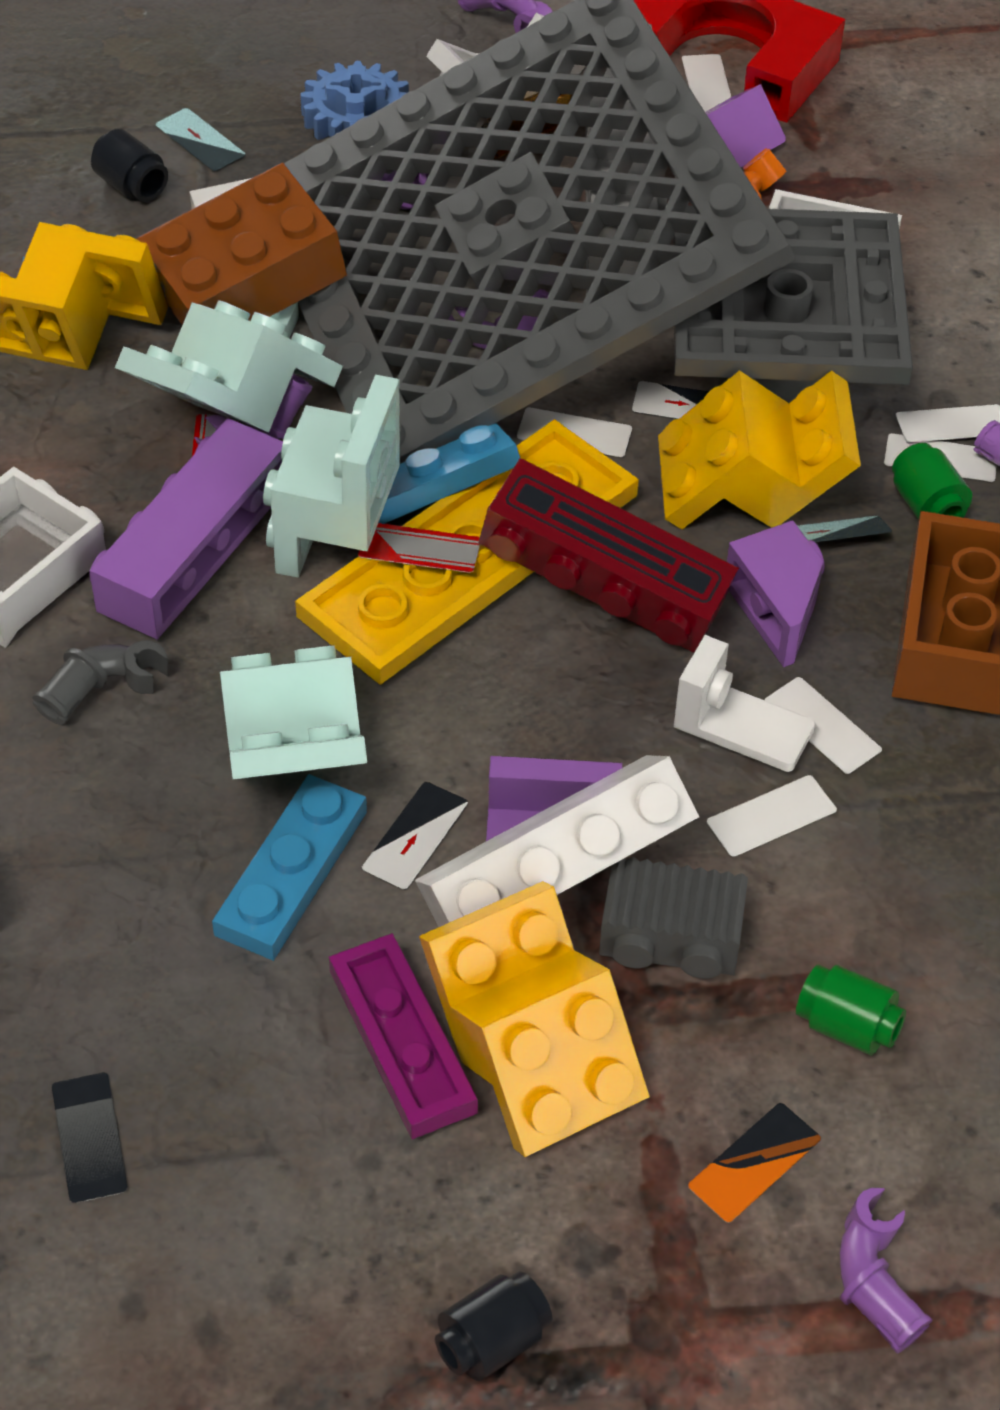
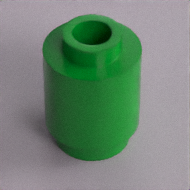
M917 443L907 447L896 457L892 465L894 486L918 520L921 511L962 518L966 515L967 509L972 502V491L942 450L933 448L927 443Z
M818 964L812 969L803 985L796 1006V1015L809 1021V1029L872 1056L881 1045L887 1048H891L894 1045L904 1024L906 1009L897 1006L899 991L839 965L833 966L830 970Z

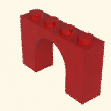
M634 0L648 24H652L653 32L669 56L684 42L695 37L712 34L739 37L758 46L760 50L747 64L744 91L761 84L777 120L785 123L792 118L840 59L846 19L794 0Z

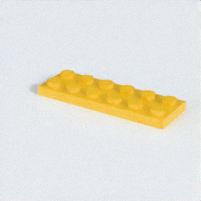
M555 419L517 445L520 458L619 508L638 495L639 479ZM512 469L438 500L403 526L480 537L487 509ZM481 544L474 571L470 573L367 559L358 556L295 600L296 617L330 645H335V649L345 657H351L352 663L381 685L534 571L516 562L499 558L490 549Z

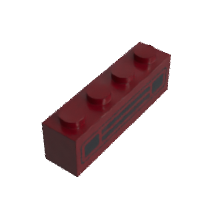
M519 458L488 507L478 542L490 549L499 558L516 562L545 577L554 586L571 590L600 605L609 614L616 617H624L655 633L662 641L671 645H679L693 653L697 650L724 603L739 569L522 458Z

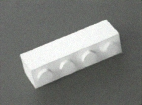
M646 755L417 878L415 882L438 927L542 881L554 886L558 895L699 818V815L670 756Z

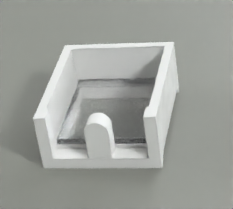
M14 466L0 477V645L4 648L8 647L19 629L91 569L98 554L106 550L103 524L92 510L84 506H76L57 494L44 480H35Z

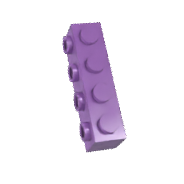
M229 418L211 436L205 437L199 443L195 454L182 469L167 478L161 492L144 511L137 512L131 518L127 529L108 550L100 552L95 558L89 572L96 612L158 640L271 508V506L264 505V487L270 470H279L281 466L283 441Z

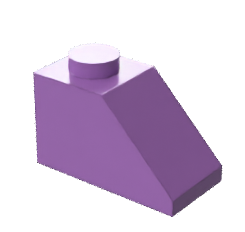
M792 520L730 542L727 562L739 568L729 591L783 667L795 662L817 601L821 574H823L825 568L823 555L818 545L812 540H807Z

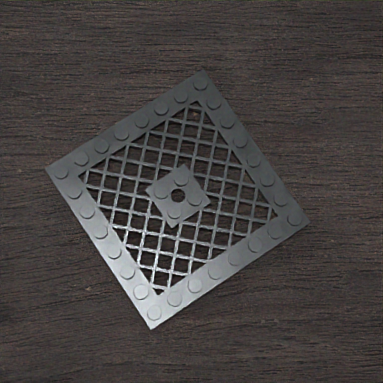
M574 0L284 163L329 222L335 226L343 259L351 260L346 269V277L298 302L314 340L326 346L322 355L343 366L335 388L346 413L352 414L358 397H367L375 374L396 378L390 365L402 367L397 377L399 379L400 464L405 462L409 455L418 450L426 448L436 449L459 439L464 431L472 427L490 426L796 260L789 242L634 0ZM574 65L587 66L583 75L570 73ZM607 68H609L614 77H603ZM527 91L539 92L535 102L523 101ZM560 94L573 95L568 105L555 104ZM593 97L607 98L603 107L589 106ZM627 99L634 110L623 109ZM480 117L492 118L487 128H476ZM513 120L525 121L520 131L508 130ZM545 123L559 124L554 135L541 133ZM579 126L593 127L588 138L575 137ZM613 129L627 130L623 141L608 140ZM647 132L655 144L643 143ZM433 143L444 144L439 155L428 154ZM465 147L477 148L472 158L460 157ZM498 150L510 151L506 161L493 160ZM532 153L544 154L539 165ZM564 156L578 157L573 168L559 167ZM598 159L612 161L608 172L594 170ZM633 163L648 164L643 175L628 174ZM668 166L675 178L663 177ZM386 170L397 171L392 182L382 181ZM418 173L429 174L424 185L413 184ZM450 176L462 177L457 188L445 187ZM551 186L563 188L559 198L556 197ZM584 190L598 191L593 203L579 201ZM618 193L633 195L629 206L613 205ZM340 195L350 196L345 208L334 207ZM654 197L669 199L664 210L648 209ZM371 199L382 200L377 211L366 210ZM689 201L697 214L685 213ZM403 202L414 204L409 215L397 214ZM434 207L441 219L429 218ZM515 214L509 222L494 226L501 217ZM570 221L583 222L578 234H576ZM603 225L619 226L613 238L598 237ZM639 228L655 230L650 242L633 241ZM356 229L366 230L361 242L350 241ZM388 232L399 234L393 246L382 244ZM675 232L691 234L686 247L669 245ZM420 236L432 237L426 250L414 248ZM452 241L459 254L447 252ZM554 252L568 254L563 266L548 265ZM589 256L604 258L598 270L583 269ZM624 260L640 262L634 275L618 273ZM372 263L383 264L377 277L366 275ZM404 267L416 268L410 281L398 279ZM437 271L450 272L444 285L431 284ZM470 276L477 289L464 288ZM504 279L518 281L512 294L498 292ZM538 284L553 285L547 298L532 297ZM573 288L588 290L583 303L568 301ZM357 293L367 295L363 305L361 304ZM388 298L400 299L394 312L382 311ZM421 302L434 304L428 317L415 315ZM455 306L468 308L462 322L448 320ZM489 311L502 313L497 326L482 325ZM523 316L538 317L532 331L517 329ZM373 329L385 330L380 341H378ZM405 334L418 335L412 349L399 347ZM439 338L452 340L446 354L433 352ZM473 343L487 345L480 359L467 357ZM423 370L436 372L430 387L416 385Z

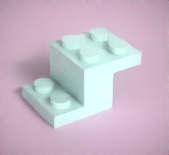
M218 300L215 309L191 303L172 352L150 345L147 353L144 354L123 346L115 368L198 407L269 433L293 373L335 387L343 366L322 355L326 347L324 344L295 332L292 338L289 339V334L285 332L287 327L285 324L257 312H254L251 321H249L250 313Z
M375 374L367 397H358L356 399L352 414L306 405L297 427H289L287 429L282 444L281 466L279 470L271 469L268 473L263 494L264 505L271 506L272 510L267 527L266 545L274 548L275 573L299 578L313 541L368 551L400 466L399 379Z
M335 645L294 650L296 663L273 666L270 653L231 657L232 670L221 671L220 679L233 779L367 763L365 738L360 735L351 657L336 658Z

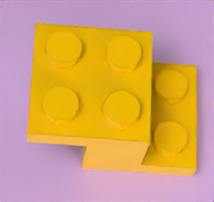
M39 222L17 278H12L0 271V352L88 370L109 315L162 325L168 305L148 244L127 235H116L113 237L88 232L72 224L58 226Z
M739 370L721 386L710 390L702 401L682 417L671 421L663 432L658 435L665 520L680 529H684L723 498L771 528L778 526L861 466L848 381L832 370L812 386L803 389L790 403Z
M544 881L539 882L419 936L460 1060L464 1065L493 1085L513 1148L521 1155L527 1157L650 1097L610 969L574 950L554 886Z

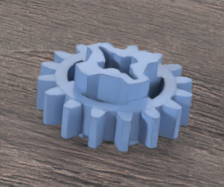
M355 61L353 65L348 66V69H345L340 63H335V72L333 73L320 69L317 71V81L306 80L305 92L301 93V113L304 116V127L306 129H314V137L317 140L328 136L332 137L355 124L361 118L367 117L400 99L409 92V83L407 81H398V72L395 70L385 74L381 73V64L378 63L371 66L370 69H366V66H363L361 61Z

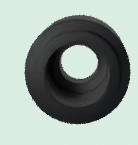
M114 129L96 141L91 156V167L98 176L131 200L149 202L162 193L168 181V170L157 153L123 129Z
M518 1271L510 1277L500 1274L438 1315L440 1333L435 1335V1344L441 1358L454 1374L461 1376L466 1373L472 1379L482 1381L542 1339V1330L552 1323V1311L542 1290L526 1273Z

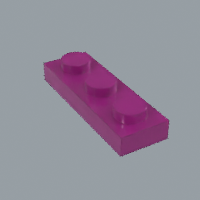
M393 933L329 956L330 973L411 1139L418 1138L478 1114V1099Z

